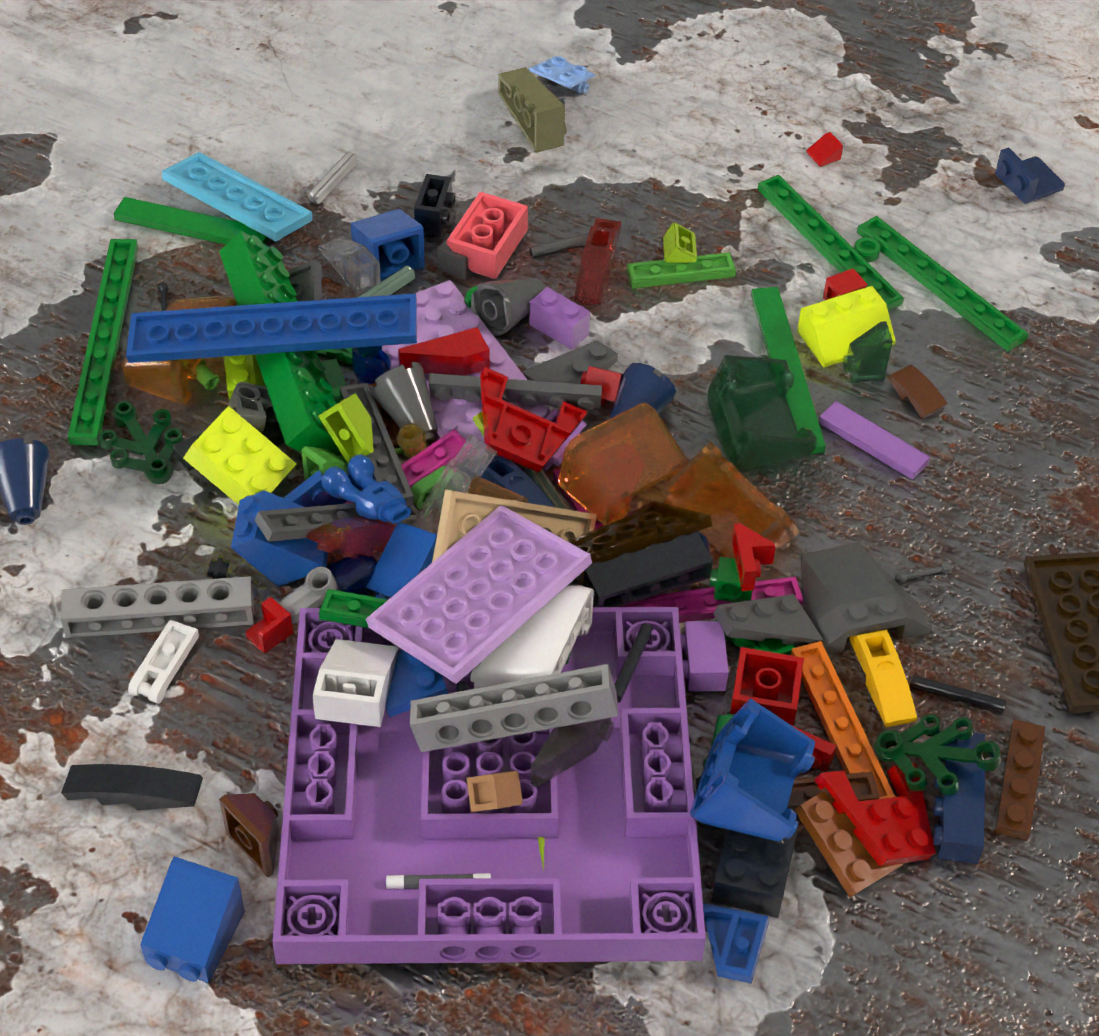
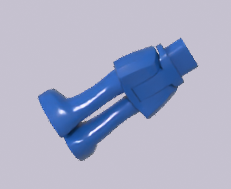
M355 455L350 460L347 474L337 466L330 467L325 471L322 477V487L325 492L335 498L355 503L358 515L371 520H380L393 524L410 516L411 509L407 507V503L399 489L388 481L377 482L373 479L375 468L372 461L365 455Z

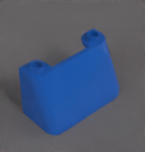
M750 698L715 737L695 794L690 816L702 824L777 842L783 838L789 839L798 826L796 821L797 813L790 808L787 809L794 779L800 772L805 774L812 766L815 759L812 756L815 741Z

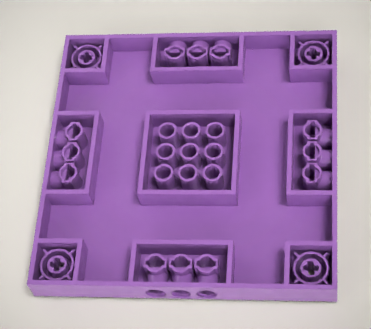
M593 607L591 627L587 635L583 634L582 637H577L572 648L569 663L564 665L561 673L608 664L615 684L641 625L647 623L653 627L651 636L622 701L617 703V717L425 752L420 751L410 727V710L389 717L385 707L381 727L315 719L313 691L320 667L336 639L389 646L396 645L370 628L320 620V608H300L273 930V949L276 964L703 960L706 936L696 819L690 816L694 793L678 607ZM472 670L461 679V681L468 683V690L474 689L475 682H471ZM442 675L448 694L458 692L455 683ZM518 771L522 805L471 812L466 778ZM540 836L545 838L544 872L538 844V837ZM491 873V878L419 879V889L386 888L387 875Z

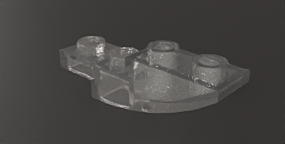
M470 435L455 459L452 458L440 475L412 526L437 534L445 489L470 493L497 452L474 435Z

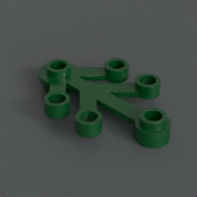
M128 401L117 403L113 409L115 423L120 427H127L134 441L118 438L113 430H104L99 434L102 448L116 449L110 454L112 466L117 469L128 468L144 472L145 477L154 484L168 482L174 471L173 464L170 461L174 454L172 445L183 441L181 430L170 428L165 432L166 444L159 456L156 454L155 448L165 429L172 423L170 412L160 409L153 414L154 425L146 437L137 422L138 416L135 406ZM127 452L143 455L145 460L130 458Z
M927 714L922 717L919 723L902 733L895 730H886L880 733L874 745L875 752L881 760L895 762L905 775L907 786L912 791L923 790L927 785V780L923 770L915 768L907 756L921 758L938 780L939 789L944 795L957 793L960 785L957 776L949 772L939 759L976 763L984 771L997 769L1002 761L1000 748L993 741H982L974 749L945 746L956 738L967 740L972 737L974 733L972 723L965 717L956 719L950 727L941 731L942 726L938 716ZM930 723H935L933 727H926ZM961 727H968V728H967L966 730H964V731H959V730H958V729L961 728ZM924 734L931 737L923 743L913 742ZM916 777L921 778V779H920L919 781H917V782H912V781H911L912 779H914V778H916ZM948 781L954 782L950 786H944V784Z

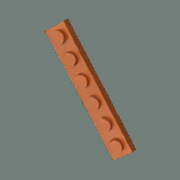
M819 641L792 648L791 656L804 658L801 679L830 742L836 745L835 753L845 774L872 771L879 798L895 797L822 642Z

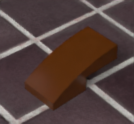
M911 364L888 376L889 381L902 400L908 398L921 419L943 409L948 404L932 382Z

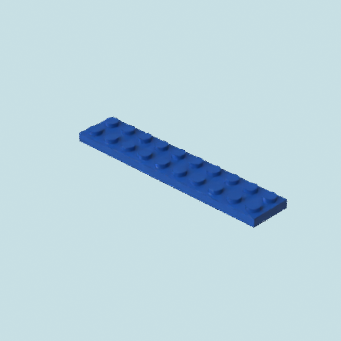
M415 293L131 313L126 357L128 363L414 344L417 343V297Z

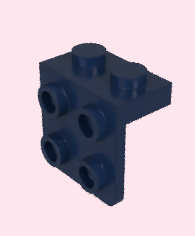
M1009 147L1000 151L995 174L1024 204L1064 190L1065 183L1039 157L1034 156L1021 160Z

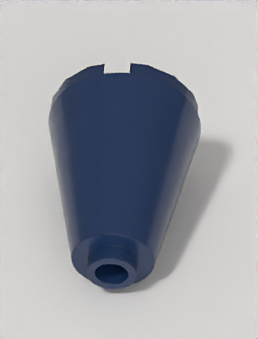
M631 363L624 371L606 425L609 437L617 443L630 442L674 400L677 392L674 384L664 374L659 377L652 373L655 368L650 365Z
M16 438L0 443V493L10 519L21 525L33 523L41 514L50 455L47 446L38 440H33V444L24 443L23 438Z

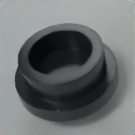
M222 555L218 556V560L211 559L206 577L212 579L226 578L230 561L223 559Z

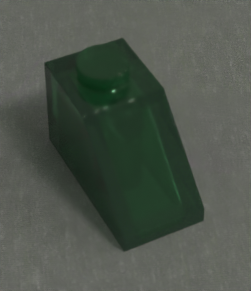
M886 321L878 323L849 344L848 354L843 357V367L845 372H849L852 383L881 381L885 379L893 343Z

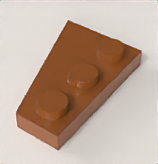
M823 791L794 810L850 898L904 864L879 866L853 833V830L856 828L845 813L839 814L832 805L835 800Z

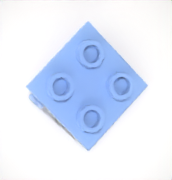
M554 56L529 68V71L580 94L588 91L589 84L587 80L595 77V74L587 71L586 67L573 65L560 56Z

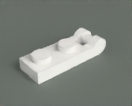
M169 620L131 679L128 693L137 697L144 695L148 697L149 701L157 704L161 703L167 687L199 638L198 629ZM149 677L156 679L153 685L146 683Z

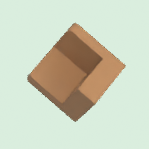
M518 771L466 778L471 812L517 806L523 803Z

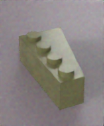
M526 67L498 74V94L535 152L564 146V135L567 133L565 105Z

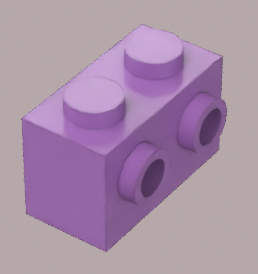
M548 287L530 301L529 325L569 349L573 350L589 335L590 311L583 306L574 303Z
M686 621L684 634H680L681 649L685 660H682L684 679H687L688 691H726L729 672L722 626L719 621Z

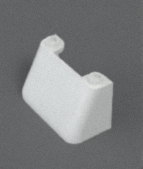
M581 585L566 586L472 670L471 682H475L474 689L561 673L577 637H582L583 634L587 635L591 627L594 590Z

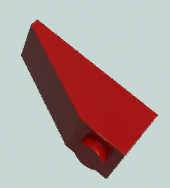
M478 327L399 348L398 361L399 366L404 365L405 369L413 368L412 362L420 363L424 374L467 376L482 372L484 367L490 369V349Z

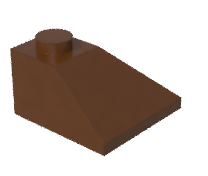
M255 793L222 796L219 801L226 835L267 878L270 877L274 872L279 834L277 817L279 815L277 810L269 801L263 802Z

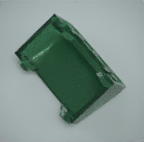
M724 355L711 381L707 394L708 405L728 466L732 472L745 473L809 456L816 448L817 438L810 428L803 427L799 431L797 430L785 397L794 382L793 373L790 372L786 360Z

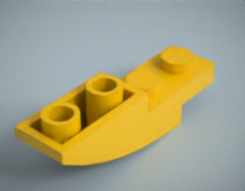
M879 630L848 637L866 674L865 684L885 727L917 722V714L909 685L888 631Z

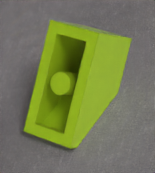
M356 393L318 416L348 464L355 455L362 454L367 456L374 452L371 417Z

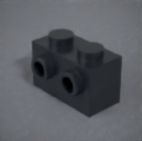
M426 174L414 206V220L422 225L424 233L441 235L443 226L448 225L450 219L449 209L454 208L456 193L452 192V177Z

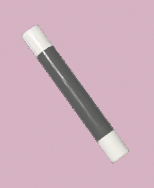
M491 873L387 875L386 888L419 889V879L491 878Z

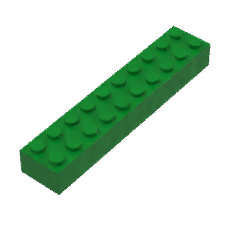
M240 231L219 251L238 306L298 302L296 299L297 293L289 280V272L285 269L282 261L283 256L275 247L270 248L263 244L258 237L250 236ZM318 350L255 354L286 445L301 453V450L307 446L329 449L336 455H339L341 453L318 417L337 404L331 392L332 387L326 379L325 368L317 355Z

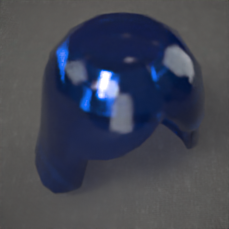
M382 346L352 348L353 370L361 382L368 384L376 383L375 380L379 376L391 370V360L382 350Z
M357 552L328 564V569L343 592L367 596L373 592L366 588V586L374 576L378 560L369 552Z

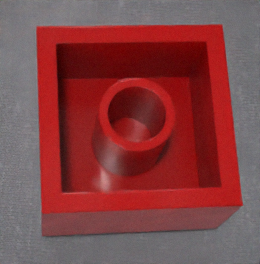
M741 647L730 714L735 715L751 698L788 724L794 726L804 658Z

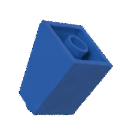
M401 209L350 223L352 244L375 283L383 281L404 266H409L414 271L425 268L423 227Z
M262 490L240 500L231 548L277 587L306 577L311 570L317 567L326 568L331 536L268 542L254 521L258 511L302 508L303 506Z
M398 522L366 588L375 592L376 598L389 600L432 563L437 534Z
M174 856L140 944L146 963L157 970H165L166 968L178 972L182 978L188 981L196 982L200 980L209 983L245 913L238 877Z

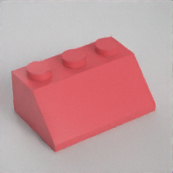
M479 192L447 239V245L453 252L468 258V268L471 272L496 279L528 230V206Z

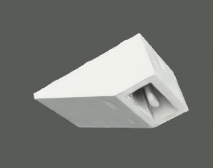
M336 639L320 667L313 691L315 719L381 727L399 647Z

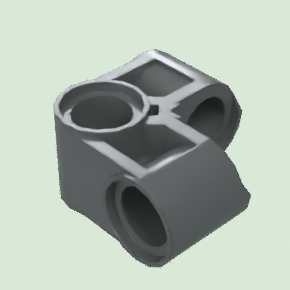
M247 382L237 383L228 404L229 407L260 433L264 431L266 422L274 423L278 421L266 386L253 385Z

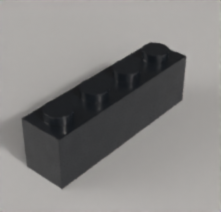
M698 532L688 536L681 535L666 543L652 544L644 550L624 553L606 562L593 563L584 570L583 586L594 590L593 607H623L709 579L713 559Z

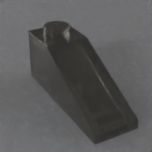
M611 718L554 728L531 765V786L535 788L540 787L596 752L602 741H608L613 732L614 722L611 721Z

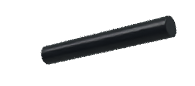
M643 623L614 684L617 692V703L622 701L651 636L653 627L650 624Z
M915 675L912 676L910 684L911 688L1004 712L1007 700Z

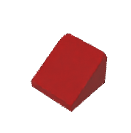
M828 132L806 150V153L819 167L841 160L843 145L831 132Z

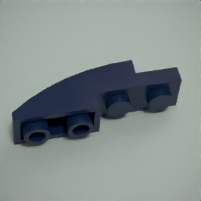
M480 452L459 463L460 474L498 496V498L554 507L545 493L526 473L502 456L496 455L490 458Z

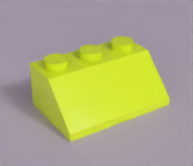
M873 286L809 305L800 310L797 332L823 368L895 345L896 339L887 305Z

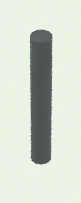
M604 229L532 246L529 247V253L531 257H536L606 239V233Z

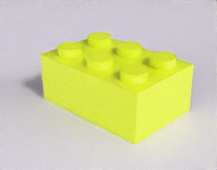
M229 406L192 444L183 458L238 505L241 499L262 490L273 493L296 466V463Z

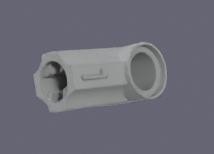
M317 567L308 573L303 585L277 603L291 614L292 624H295L299 621L300 608H318L322 605L328 589L342 590L329 569Z

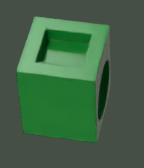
M719 557L718 569L712 568L709 585L715 587L714 599L730 602L750 601L753 591L741 590L735 558Z

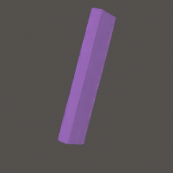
M837 401L819 416V424L912 480L929 464L930 457Z

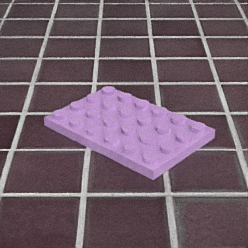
M500 505L368 616L366 621L370 629L457 684L592 564L591 556L582 549Z

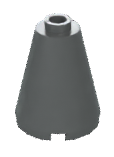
M535 277L483 282L476 286L478 287L477 290L472 293L471 307L473 313L479 316L493 336L502 335L530 314V301L546 287Z
M412 362L413 368L405 369L404 365H401L379 376L375 380L377 386L373 387L370 385L369 389L373 397L413 444L419 443L420 446H423L435 439L434 435L438 432L423 368L420 363Z

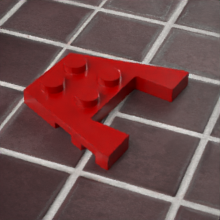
M484 367L480 374L485 450L539 473L583 420L587 411L563 401L559 407L555 423L503 401L502 396L508 377Z
M897 765L890 768L887 774L898 797L858 801L844 770L824 772L814 779L821 790L826 788L835 799L832 805L839 814L845 813L856 828L853 830V833L879 866L928 860L936 853L922 790L912 791L908 788L905 775ZM916 777V778L912 779L911 781H912V782H917V781L920 780V778H919V777Z

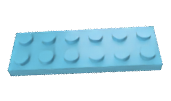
M201 152L162 170V180L274 241L282 239L312 221V212Z

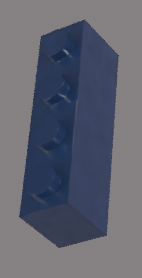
M973 733L972 737L967 740L956 738L945 746L974 749L978 743L985 741V734ZM939 759L949 772L957 776L960 787L958 792L953 795H944L939 789V796H935L933 816H938V825H934L932 838L933 845H938L937 859L978 864L984 849L985 771L980 769L976 763ZM934 776V788H939L938 780ZM948 781L944 784V786H950L954 782Z

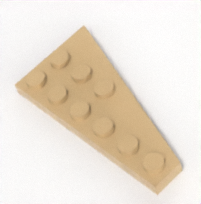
M445 489L432 563L500 505L567 542L594 530L597 514Z

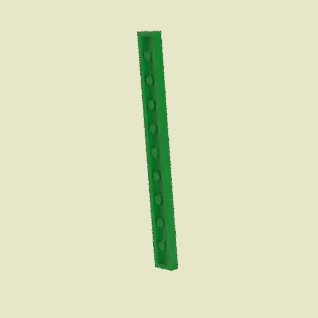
M110 239L68 433L69 445H99V434L102 431L138 252L137 239Z

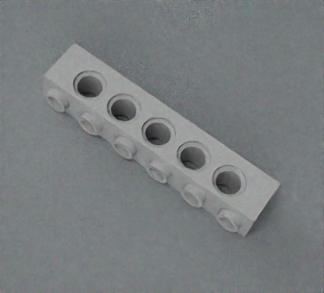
M251 576L62 589L61 623L66 638L163 631L169 620L196 629L254 625V594Z
M605 664L412 700L410 727L420 751H431L617 717V692L609 666Z

